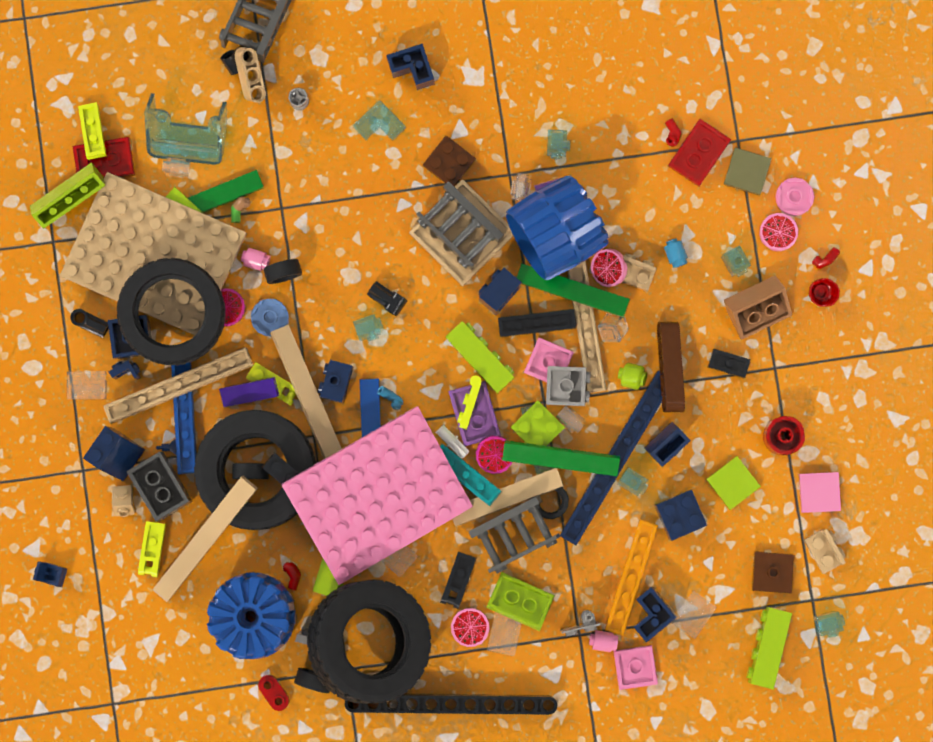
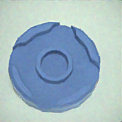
M264 299L254 306L251 312V322L258 333L272 337L271 331L288 325L289 313L282 302L276 299Z

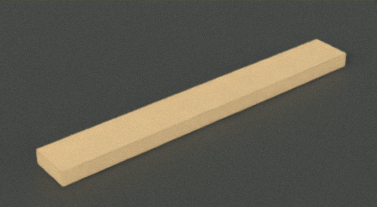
M586 261L568 270L569 279L589 285ZM572 301L583 367L587 368V372H591L590 383H586L587 391H590V393L607 391L594 310L592 307Z
M289 325L271 331L270 334L321 454L326 459L342 448Z
M245 347L108 403L103 407L109 423L113 424L254 365Z
M244 476L240 477L152 589L162 599L168 602L252 497L258 489Z

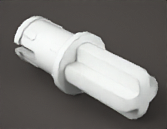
M444 424L435 432L447 444L446 446L450 447L460 458H464L469 453V450L457 439L458 436H454Z

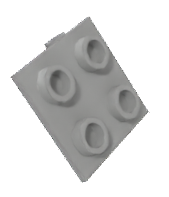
M585 610L581 614L583 625L561 629L560 631L562 634L565 633L566 636L578 634L577 630L584 629L586 632L597 630L596 626H599L600 623L595 621L594 614L591 611Z

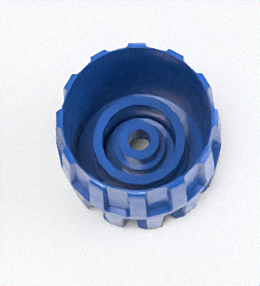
M564 176L531 193L506 211L507 222L519 248L533 269L544 280H550L576 267L609 243L607 239L609 238L608 232L603 227L605 226L603 219L594 213L597 209L590 198L587 199V192L572 176Z
M256 572L237 575L223 583L209 602L207 608L209 615L208 631L212 636L214 635L217 641L215 644L221 650L231 653L235 658L261 659L268 657L282 648L292 635L297 620L294 606L295 600L292 594L283 586V583L274 577ZM248 611L255 612L256 619L254 622H250L247 619Z

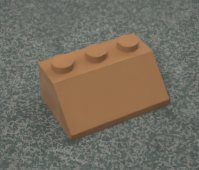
M772 276L724 299L727 313L741 340L792 316L786 289L776 276Z

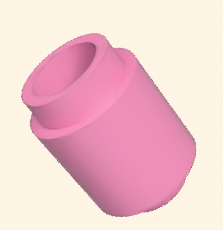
M248 248L247 251L244 250L241 261L244 262L243 266L259 271L269 266L271 256L267 255V253Z
M595 630L594 634H590L589 645H592V650L616 651L618 636L614 635V633Z

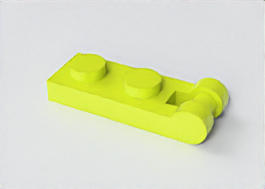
M255 362L246 379L252 382L275 377L279 392L277 398L291 406L296 395L292 384ZM288 388L290 389L286 396L283 395L284 389Z
M476 375L470 379L472 388L470 394L466 393L463 401L466 407L464 412L460 411L457 423H460L459 427L465 430L468 428L481 387V378Z
M146 521L138 575L150 574L152 577L158 578L166 524ZM147 561H153V566H146Z

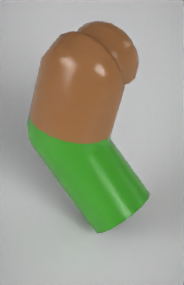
M239 197L231 207L232 223L241 222V210L250 206L249 198Z

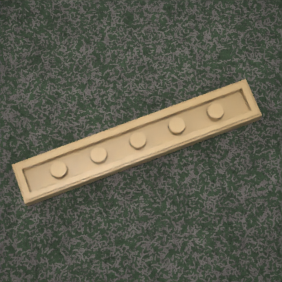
M554 468L501 488V494L491 506L487 505L479 497L470 500L473 507L453 518L455 527L532 499L535 496L564 487L558 469Z

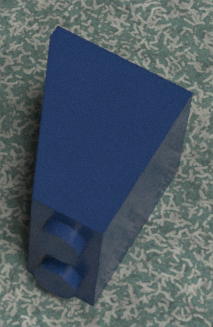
M105 426L83 459L99 470L124 481L128 476L126 471L135 466L145 449L115 428Z

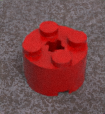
M781 416L771 420L763 432L765 446L776 455L784 456L795 453L803 446L805 441L803 425L791 416ZM786 432V437L788 439L782 440V435L780 433Z

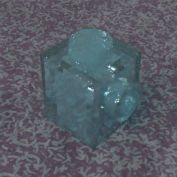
M548 130L547 156H551V159L566 157V151H570V140H567V130Z
M740 245L721 256L732 277L736 274L738 277L748 272L747 269L751 266Z
M375 314L353 321L360 341L367 339L370 342L378 339V335L382 334L380 329L384 328L380 318L376 319Z
M629 467L617 483V485L636 497L639 494L643 495L649 486L646 484L648 479Z
M838 611L813 616L819 636L827 635L828 638L839 636V632L844 631L845 620Z

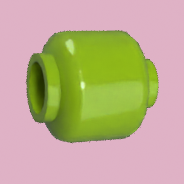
M627 363L624 368L620 367L618 379H621L623 387L638 390L641 386L644 387L647 372H645L644 367L641 365Z

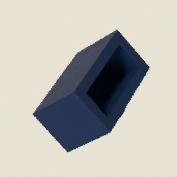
M330 360L329 364L326 363L323 374L326 375L325 380L320 382L318 393H321L320 397L344 404L354 367Z
M671 422L644 448L663 467L691 440L678 426Z

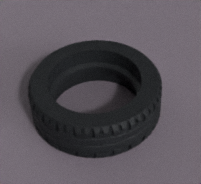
M163 258L146 263L127 279L124 287L121 289L117 302V320L126 342L139 355L162 365H183L204 356L217 343L224 328L226 308L220 288L203 268L187 260ZM167 279H177L192 285L201 295L205 306L204 321L198 333L190 340L177 345H166L156 342L145 333L139 321L138 310L142 296L152 285Z

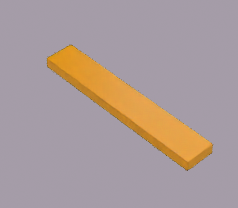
M639 519L604 630L621 636L624 635L658 525Z

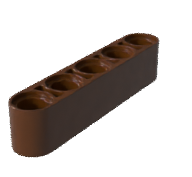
M658 322L657 341L663 412L683 413L685 410V393L679 322Z

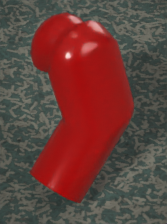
M671 118L665 122L670 131L666 143L674 147L679 143L681 130L674 119Z
M833 247L823 259L820 256H816L812 264L817 269H822L832 264L840 254V251Z
M286 562L283 565V571L290 577L287 588L296 591L301 572L296 564Z

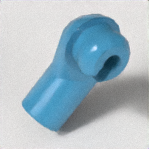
M379 387L377 394L391 401L393 409H401L403 399L386 387Z

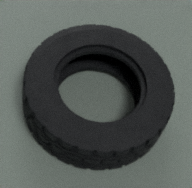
M246 410L220 420L204 436L205 438L198 448V453H196L194 477L203 503L213 513L231 490L225 478V464L230 452L239 443L251 438L268 439L281 449L286 462L299 473L315 465L316 459L309 440L294 423L272 412ZM282 487L274 497L260 503L247 502L229 525L247 530L270 529L286 523L298 513Z
M365 580L349 583L327 595V598L322 600L311 618L312 621L309 624V635L307 637L309 660L312 663L311 666L314 673L317 674V678L323 686H326V689L334 695L337 694L339 698L363 704L388 702L408 692V689H412L417 680L423 675L430 658L429 653H431L429 623L422 607L416 602L417 600L402 587L388 581L384 582L383 580ZM362 609H372L381 613L390 622L396 639L395 651L391 661L382 671L374 675H367L355 669L348 661L343 649L345 627L350 618Z

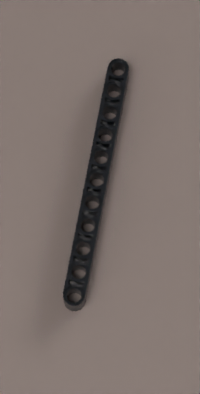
M404 694L396 697L398 701L396 708H390L387 702L379 703L376 708H371L368 704L359 703L357 708H352L349 705V700H345L344 703L345 708L352 713L549 715L557 710V701L550 695ZM415 699L418 703L417 707L409 708L407 700ZM428 699H435L437 706L433 709L428 708L426 705ZM454 699L457 705L455 708L449 709L445 704L446 701ZM473 699L476 702L475 708L468 709L465 706L466 700ZM511 699L515 702V706L513 709H506L504 702ZM530 699L534 702V707L527 710L523 704L526 700ZM486 700H494L496 703L495 707L487 709L484 705ZM552 700L554 702L553 708L550 710L544 709V701Z

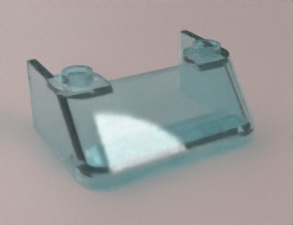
M155 93L150 94L144 111L146 146L150 156L212 165L219 164L222 161L227 131V102L222 103L219 115L211 117L208 121V127L171 123V116L167 111L156 109Z

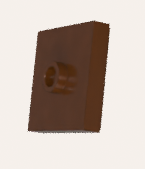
M754 552L752 591L792 593L794 555Z

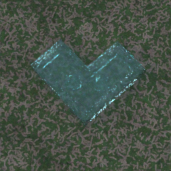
M379 100L353 125V128L365 140L381 128L393 141L406 129V126Z

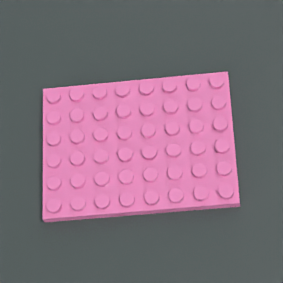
M418 406L281 484L338 585L473 507Z

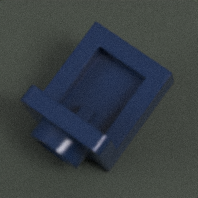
M129 360L124 363L120 361L114 364L112 370L108 371L115 380L128 372H131L137 380L141 378L139 366L136 362L132 363Z
M38 561L33 580L56 587H63L67 568Z

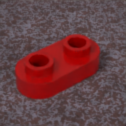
M265 675L259 680V690L269 705L276 711L284 710L289 705V696L277 678L273 675ZM267 681L271 683V688L269 689L265 687V682ZM278 697L282 699V704L280 705L276 703V698Z

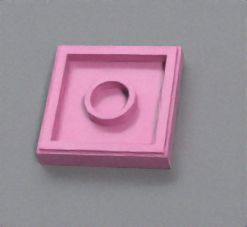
M538 338L524 373L547 383V367H568L574 352Z
M839 472L799 474L801 513L841 511Z
M652 645L613 651L619 690L658 684Z

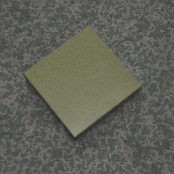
M734 148L723 185L761 195L772 158Z

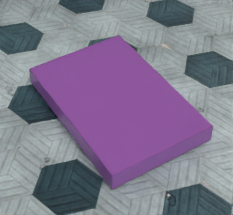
M485 381L481 382L467 430L459 427L464 446L479 443L491 435L501 436ZM471 385L448 391L456 420H458L460 411L464 412L466 405L463 404L466 393L470 394Z

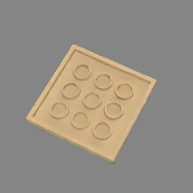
M462 179L455 188L504 234L500 242L498 243L496 240L490 241L471 260L474 264V268L471 270L469 267L465 269L458 262L460 258L428 227L424 229L418 223L409 234L463 287L513 237L509 224ZM454 200L452 202L449 201L430 222L439 229L458 209L459 205ZM468 213L466 215L463 214L443 235L452 243L472 222L473 218ZM477 227L457 249L466 256L485 236L486 231L482 227Z

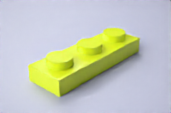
M97 102L78 106L87 159L107 156Z

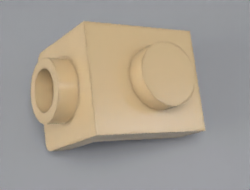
M132 485L112 487V508L115 516L126 517L135 514Z

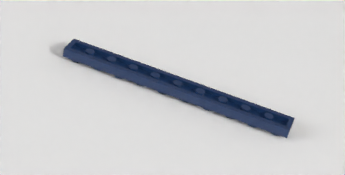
M657 371L608 453V455L620 456L618 475L662 403L660 371ZM595 475L561 532L560 536L577 546L618 475Z

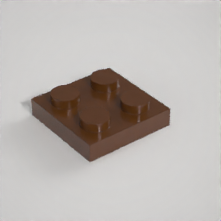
M445 136L423 163V167L445 184L449 181L455 187L476 158L448 136Z

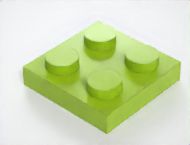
M538 400L511 426V429L525 443L547 446L565 428Z

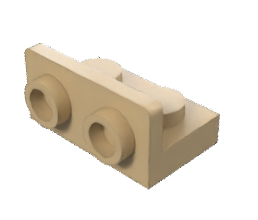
M625 253L623 259L627 263V275L622 282L648 292L657 268L653 267L654 264L649 261L643 260V262L635 260V256Z
M822 529L804 539L822 574L846 563L844 560L846 556L843 550L837 548L835 544L836 537L831 530L828 531L827 529Z

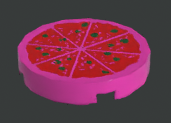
M224 288L221 290L226 308L224 326L228 327L241 321L246 307L244 299L238 292L233 289Z
M491 435L484 438L478 444L476 460L485 472L500 474L512 465V462L502 461L506 438Z

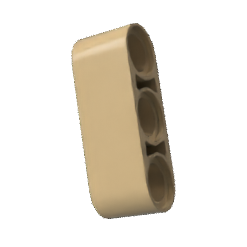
M240 47L235 51L234 55L244 98L251 102H262L265 99L266 91L257 53L252 48ZM247 51L248 59L245 61L243 55ZM251 70L252 73H253V76H252V78L249 80V79H248V72ZM254 89H256L257 95L255 98L252 97V91Z

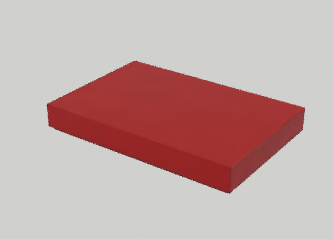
M699 119L668 164V167L700 187L731 139L702 119Z
M129 137L105 140L107 156L90 160L86 157L84 144L72 146L76 173L92 163L102 174L103 178L107 172L118 177L135 175Z

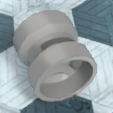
M294 88L290 91L289 101L291 106L296 110H304L309 104L306 91L302 88Z

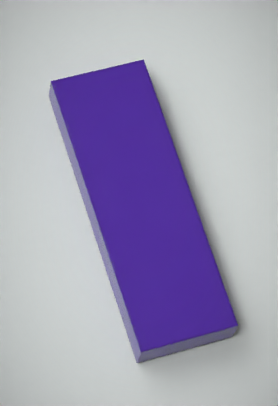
M275 377L219 389L223 407L279 396Z

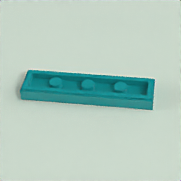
M441 444L440 447L459 482L487 505L491 506L502 491L444 444Z

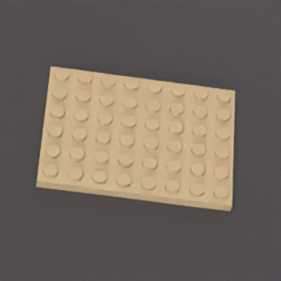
M107 172L104 177L106 186L98 191L60 273V277L118 302L122 287H124L127 279L138 268L151 261H157V259L179 258L203 268L214 279L220 290H222L247 233ZM177 279L162 280L152 285L142 296L138 310L193 335L198 333L205 317V306L199 292L189 283Z

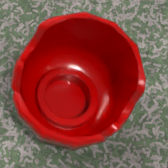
M820 278L812 282L808 295L810 300L817 306L827 307L836 303L839 299L840 290L838 284L833 280Z

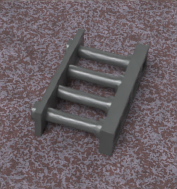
M238 0L226 28H222L220 32L221 46L226 48L228 41L244 47L252 48L257 53L258 61L264 63L291 0H273L277 4L275 10L260 7L247 2V0ZM243 8L268 17L270 20L268 26L265 25L263 27L239 18ZM235 25L260 33L263 36L261 42L255 43L232 34Z
M448 181L443 186L444 196L425 216L418 212L416 214L417 222L424 229L428 227L460 258L458 262L465 269L469 267L472 270L474 264L471 260L490 241L496 240L499 243L504 234ZM454 200L459 205L458 209L437 229L430 222L431 219L449 201L452 202ZM468 213L473 218L472 222L451 243L443 234L463 214L466 215ZM477 227H482L486 231L485 236L465 256L457 247Z
M540 495L468 531L471 538L476 536L478 539L481 538L494 564L493 567L488 569L489 573L495 571L497 574L507 569L505 565L544 545L548 548L558 543L556 539L561 537L560 534L551 535L538 510V504L543 502ZM526 510L532 513L545 538L544 541L536 545L521 518L523 517L521 513ZM510 518L512 522H515L528 549L519 554L504 527V522ZM493 527L495 531L498 530L511 558L503 562L499 559L488 537L489 533L487 530Z

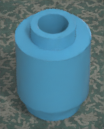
M676 238L666 242L667 246L664 247L670 265L672 264L673 268H677L687 264L686 259L688 257L682 241H677Z

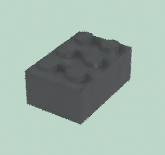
M158 452L126 471L157 522L162 521L193 502L164 452Z

